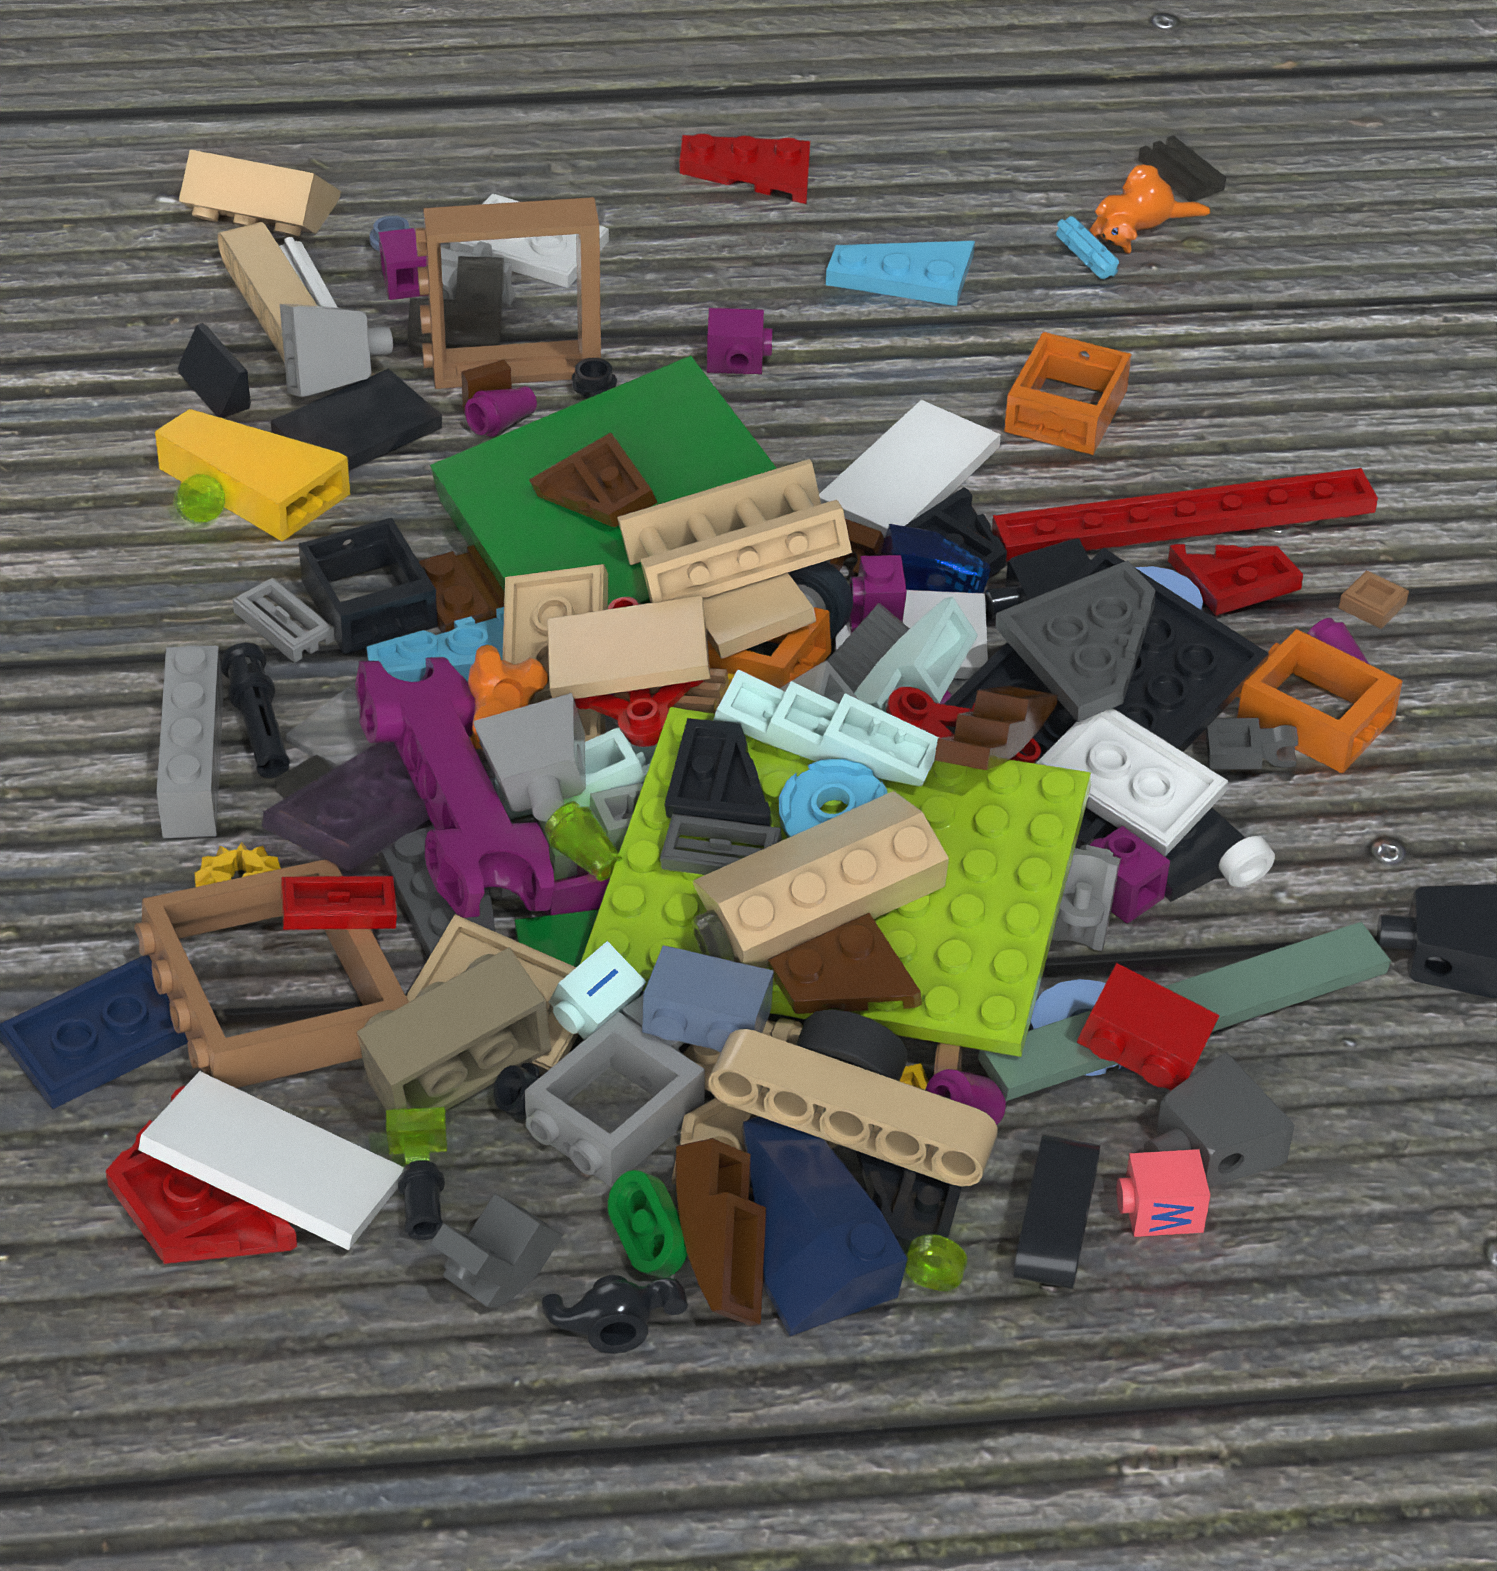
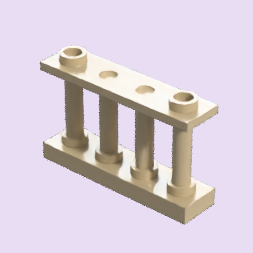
M810 459L617 517L630 565L641 562L651 603L701 595L702 598H706L852 553L843 507L838 500L821 504L814 468Z

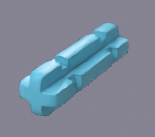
M1070 216L1066 220L1061 219L1057 223L1059 228L1056 236L1100 279L1105 280L1110 275L1114 277L1117 274L1118 258L1110 250H1107L1077 218Z

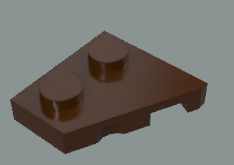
M611 432L529 479L538 497L614 528L619 525L617 517L649 508L658 503L652 489Z
M870 913L768 959L769 970L774 971L773 978L795 1014L814 1013L834 1008L844 1011H868V1002L903 1001L904 1009L916 1008L922 1005L921 991Z

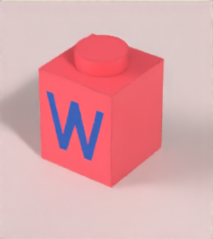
M1200 1150L1129 1153L1126 1178L1117 1179L1116 1193L1119 1212L1121 1214L1129 1213L1133 1236L1204 1233L1210 1192Z

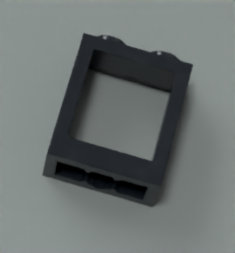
M392 517L298 544L302 583L323 619L334 627L335 640L343 654L418 631L438 627L436 589ZM351 539L349 544L343 545L346 540ZM388 566L399 585L340 602L329 582Z

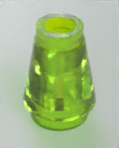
M575 801L568 802L558 808L548 819L545 825V832L549 836L550 846L591 875H594L597 880L604 881L610 878L616 861L618 863L623 861V858L617 852V849L590 807H581Z

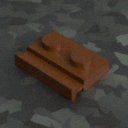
M474 545L468 546L467 553L456 556L451 551L419 561L436 589L438 628L442 633L452 631L454 629V621L470 616L475 620V624L497 618L496 609L504 607L505 592Z

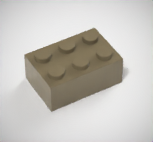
M510 947L496 955L486 954L477 958L467 967L465 972L445 983L435 982L428 985L411 1002L394 1011L385 1010L374 1015L367 1021L364 1028L357 1031L368 1083L402 1135L495 1083L499 1073L507 1066L515 1065L520 1067L523 1063H531L551 1051L545 999Z

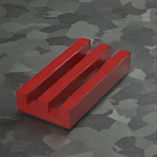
M393 876L281 877L283 930L396 929L397 909Z

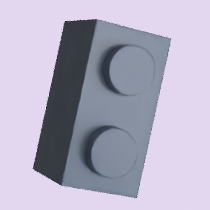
M663 945L643 994L642 1033L659 1036L666 1040H676L702 1046L718 1052L722 1051L729 1034L735 1030L749 1029L763 1033L771 1011L774 971Z

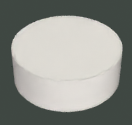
M1251 836L1233 845L1223 855L1219 862V870L1230 885L1243 887L1256 882L1270 870L1274 863L1275 854L1261 836Z

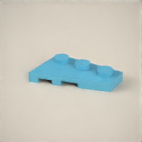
M975 241L836 245L826 270V285L957 306L974 256Z

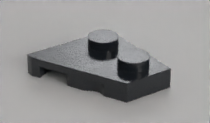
M963 487L901 528L900 543L969 587L975 588L976 586L973 585L975 576L979 578L978 586L1006 567L1007 551L1000 539L991 533V525L985 515H977L972 507L973 496L968 489ZM943 541L950 545L948 554L941 550ZM954 548L962 552L960 561L952 557ZM939 554L947 558L945 566L937 563ZM965 555L973 559L971 568L963 564ZM950 561L958 565L956 574L948 570ZM979 563L983 565L980 574L976 572ZM962 568L969 572L967 581L960 577Z

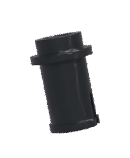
M426 1160L413 1161L404 1167L403 1173L399 1176L397 1182L398 1189L404 1195L405 1232H408V1236L413 1239H433L443 1225L440 1192L444 1189L445 1178L433 1162Z

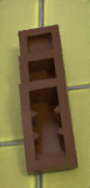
M1013 686L977 690L974 711L958 714L954 736L938 738L934 760L982 770H989L1004 764L1021 751L1040 730L1057 705L1058 695Z

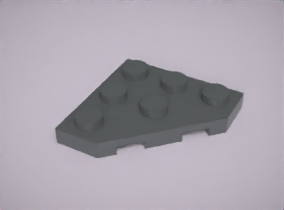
M1127 560L996 613V629L1053 694L1058 695V700L1073 718L1080 722L1123 704L1155 606L1156 590Z

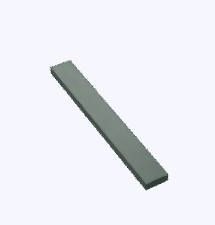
M1358 922L1164 987L1219 1014L1220 1016L1212 1030L1213 1032L1386 974L1391 960L1364 924ZM1091 1011L1028 1031L1022 1057L980 1050L978 1060L990 1079L1002 1091L1005 1101L1118 1064L1114 1061L1101 1059L1090 1049L1076 1043Z

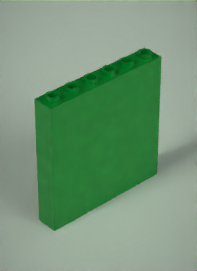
M691 355L430 465L439 501L467 544L475 546L504 592L505 577L604 564L608 572V606L613 600L620 597L634 598L641 605L651 603L641 562L630 565L620 526L618 525L614 528L540 498L529 481L530 478L610 432L652 489L658 502L655 505L777 469Z

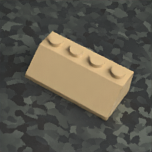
M892 791L693 880V885L734 962L767 968L769 967L768 959L867 913H870L872 918L875 919L945 887L949 857L923 812L895 791Z

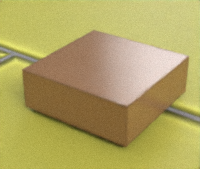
M1366 570L1341 595L1339 609L1382 629L1406 605L1409 590Z

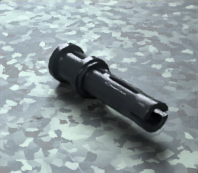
M244 642L229 647L220 658L221 671L225 677L229 678L231 683L228 689L230 702L242 712L247 735L256 760L257 772L264 778H277L289 770L290 759L286 753L279 724L271 703L275 695V686L272 679L264 671L266 656L262 648L254 643ZM245 657H249L251 663L247 664Z

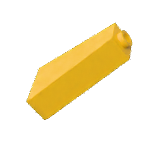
M188 409L155 431L160 470L282 542L350 495L348 458L339 452L192 409Z

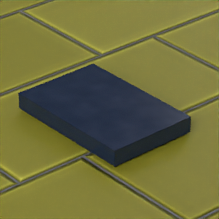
M149 955L132 960L0 1023V1040L52 1109L188 1043L185 1032L178 1034L174 1029L169 1008L170 1000L167 993L160 995L157 992L152 975V961Z

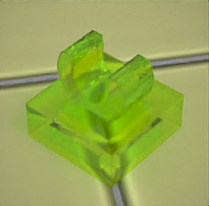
M445 1107L386 1110V1133L389 1155L405 1154V1164L407 1165L418 1160L430 1161V1153L448 1152Z

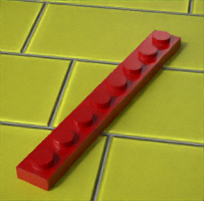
M1362 468L993 515L992 533L1002 542L1007 551L1006 561H1009L1012 557L1077 538L1080 539L1085 551L1370 514L1376 511L1378 497Z

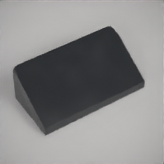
M203 323L196 325L179 363V374L217 417L225 418L250 409L248 371L207 325Z

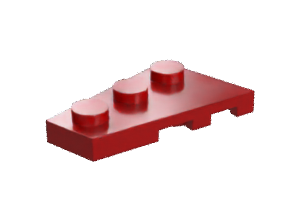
M709 134L682 135L680 174L724 185L733 184L738 180L754 184L755 192L771 195L773 189L791 193L792 201L807 204L810 141L797 140L790 137L760 139L746 135L738 137H716Z

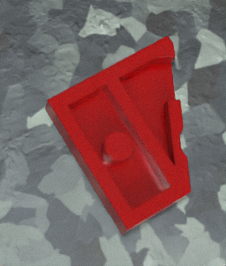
M1185 544L1169 546L1168 562L1179 574L1189 578L1199 589L1203 602L1215 615L1295 592L1302 588L1303 573L1278 546L1243 548L1236 545H1215L1214 554H1187Z

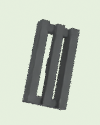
M672 814L660 857L661 867L663 870L706 875L762 850L760 848L731 845V842L764 846L763 849L782 841L781 828ZM687 835L701 838H709L710 840L708 842L694 839L679 838V836Z

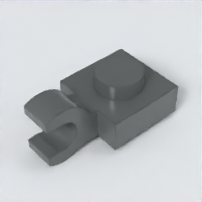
M1216 718L1206 728L1205 735L1210 770L1262 769L1263 758L1279 768L1296 766L1295 746H1298L1297 727L1282 725L1275 728L1260 729L1259 718Z

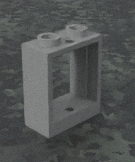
M618 1012L525 1090L526 1128L538 1142L544 1145L550 1144L570 1158L581 1172L596 1176L612 1188L622 1174L633 1170L682 1127L684 1115L704 1105L705 1069L656 1036L642 1033L641 1026ZM609 1067L654 1096L611 1134L566 1104Z

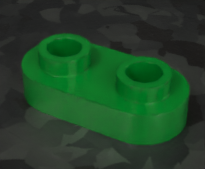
M639 1170L625 1172L616 1180L609 1193L607 1204L609 1217L635 1269L657 1278L670 1277L681 1268L688 1255L679 1213L661 1179Z

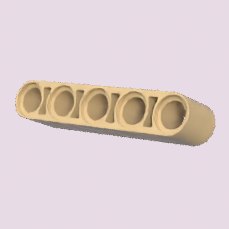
M263 222L219 232V251L227 271L285 363L280 304L317 306V304Z
M749 1029L735 1030L729 1034L708 1079L712 1094L719 1101L729 1106L961 1187L972 1186L980 1181L998 1133L995 1121L987 1113L977 1108Z

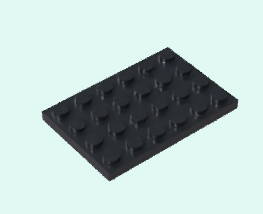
M1103 548L1067 584L1125 561ZM1136 569L1156 590L1155 606L1124 702L1113 709L1184 752L1239 695L1244 682L1268 660L1269 653ZM1007 642L944 705L971 709L976 701L977 690L1001 686H1013L1046 693L1052 692ZM1058 699L1057 705L1047 720L1033 736V739L1039 744L1041 749L1040 756L1035 764L1077 722ZM945 726L955 735L956 727ZM1019 751L1022 755L1027 756L1024 752ZM1085 807L1075 848L1080 849L1081 846L1090 845L1094 840L1102 838L1111 823Z

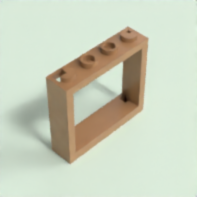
M594 197L423 208L424 228H415L417 256H426V267H418V283L420 296L428 295L429 305H420L422 334L430 333L431 343H422L424 368H433L435 389L462 387L461 371L504 359L511 368V382L513 384L570 380L578 362L587 358H601L600 231ZM576 234L578 340L446 349L441 243Z
M333 858L142 899V922L136 923L134 927L139 938V952L142 956L149 955L152 961V975L157 992L160 995L167 993L170 1000L171 1020L175 1031L178 1034L185 1032L188 1039V1054L192 1068H201L203 1073L230 1086L240 1088L360 1059L362 1054L357 1031L364 1028L367 1021L374 1015L385 1010L394 1011L409 1003L371 929H324L363 1006L225 1038L179 938L283 916L281 877L342 876Z

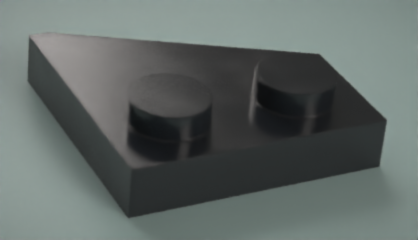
M687 718L664 804L667 818H671L672 814H681L771 827L770 807L768 801L766 802L759 775L754 761L749 755L747 741L740 723Z
M856 1151L868 1196L882 1212L903 1252L941 1264L962 1187Z

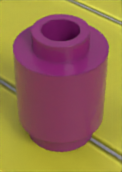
M946 1069L935 1074L926 1086L925 1091L987 1113L995 1121L996 1125L1000 1123L1005 1114V1097L997 1084L987 1077Z

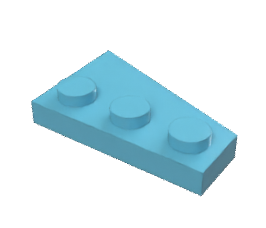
M504 607L496 609L497 618L476 624L471 616L454 621V629L452 631L438 635L422 630L367 646L368 661L381 662L387 673L397 679L418 682L422 681V677L425 674L427 657H445L468 681L469 669L475 661L476 650L479 647L487 644L496 647L502 660Z

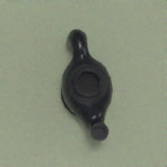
M607 1275L598 1279L594 1283L593 1288L585 1294L581 1301L570 1308L563 1305V1299L558 1294H549L542 1299L543 1313L551 1324L562 1330L588 1335V1342L594 1349L610 1354L628 1352L637 1348L645 1341L648 1335L646 1323L651 1310L663 1307L665 1313L679 1315L688 1308L684 1287L677 1279L672 1278L656 1279L648 1285L638 1286L635 1283L628 1282L622 1276Z

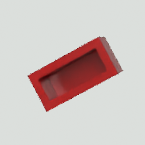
M1116 963L1076 1043L1090 1049L1101 1059L1114 1061L1143 1076L1150 1084L1171 1091L1191 1075L1220 1015Z

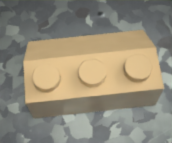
M190 149L179 202L193 209L192 216L203 220L218 222L219 215L234 218L233 224L240 227L263 222L264 224L275 226V233L300 238L301 231L317 234L339 201L341 191L314 173Z

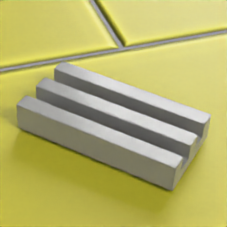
M273 577L232 599L234 613L294 663L303 659V650H307L310 654L319 650V641H323L326 645L335 641L334 627ZM267 595L269 598H271V599H272L275 603H277L279 606H276V607H275L272 603H270V602H269L266 598H264L263 596ZM290 615L293 618H295L298 622H300L304 627H306L309 631L305 632L296 623H294L290 619Z

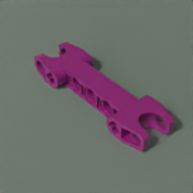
M427 657L425 674L422 677V681L418 682L403 681L387 673L379 661H359L355 688L359 706L360 726L369 743H395L435 830H430L427 833L425 839V860L429 875L437 892L449 903L455 913L463 918L480 916V902L485 894L484 888L500 887L510 890L520 897L526 908L530 911L550 910L555 890V880L549 856V844L536 822L511 823L469 738L473 734L472 724L475 715V698L470 692L466 679L445 657Z

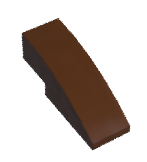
M714 1138L676 1146V1190L679 1219L686 1251L698 1285L712 1312L750 1326L760 1325L766 1207L748 1200L751 1154Z

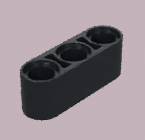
M1042 1134L1018 1244L1014 1278L1070 1289L1074 1288L1101 1145Z

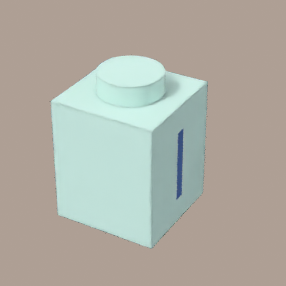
M607 941L558 983L549 1003L553 1006V1013L558 1022L568 1032L572 1034L578 1032L585 1040L618 1012L622 1013L623 1008L636 1000L646 981Z

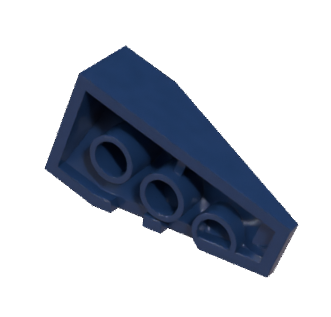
M760 1116L744 1121L742 1132L745 1152L751 1154L749 1182L750 1187L753 1189L754 1203L766 1207L763 1284L789 1336L898 1298L908 1259L880 1209L825 1140Z

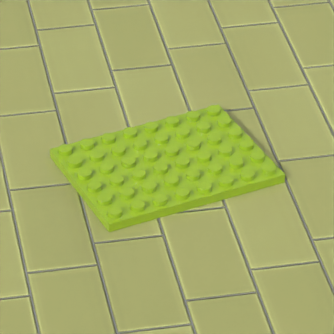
M670 707L581 960L582 963L608 941L646 981L642 991L646 989L663 945L734 961L693 885V880L704 875L663 870L660 861L671 818L666 816L664 804L687 718L713 721L715 716L713 713ZM745 735L749 755L754 761L766 802L768 801L770 807L771 827L781 828L783 841L787 839V836L780 823L779 796L786 781L797 772L798 777L802 772L809 770V764L816 761ZM934 760L922 787L877 778L880 783L882 780L887 793L895 791L923 812L949 857L945 887L874 919L921 991L922 1005L916 1008L904 1009L903 1001L868 1002V1011L848 1012L870 1018L887 1027L898 1036L1022 1057L1091 788V772L1008 760L1004 764L989 770H982ZM832 800L824 803L820 810L828 814H837L844 811L848 805L839 800ZM687 835L679 836V838L694 839L708 842L710 840L709 838H701ZM731 842V845L764 848V846ZM773 978L770 1013L806 1019L813 1014H795Z

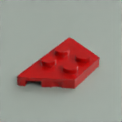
M185 1085L175 1090L171 1095V1102L184 1089ZM151 1120L136 1135V1140L132 1147L122 1151L105 1170L109 1188L164 1264L284 1252L297 1247L296 1232L288 1221L138 1150L141 1134L153 1122Z

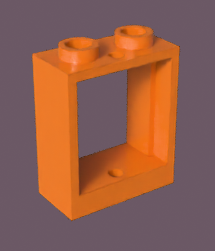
M1043 332L1007 395L1004 432L1094 455L1127 392L1131 354ZM1081 351L1087 352L1089 357L1083 356ZM1046 378L1104 393L1098 404L1093 405L1042 392L1040 389Z
M814 607L816 622L769 640L768 642L780 644L771 656L743 650L721 659L707 639L709 666L714 669H727V673L736 674L739 669L774 687L781 688L820 663H823L830 655L829 611Z
M1296 629L1282 644L1275 643L1270 648L1268 660L1244 682L1242 690L1237 696L1240 698L1237 718H1259L1260 729L1275 728L1282 725L1297 727L1298 746H1295V750L1343 774L1395 719L1403 681ZM1291 674H1294L1354 705L1337 720L1277 690V688Z

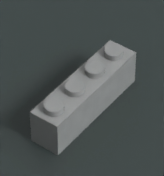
M218 646L166 647L156 792L163 838L217 836L224 695Z

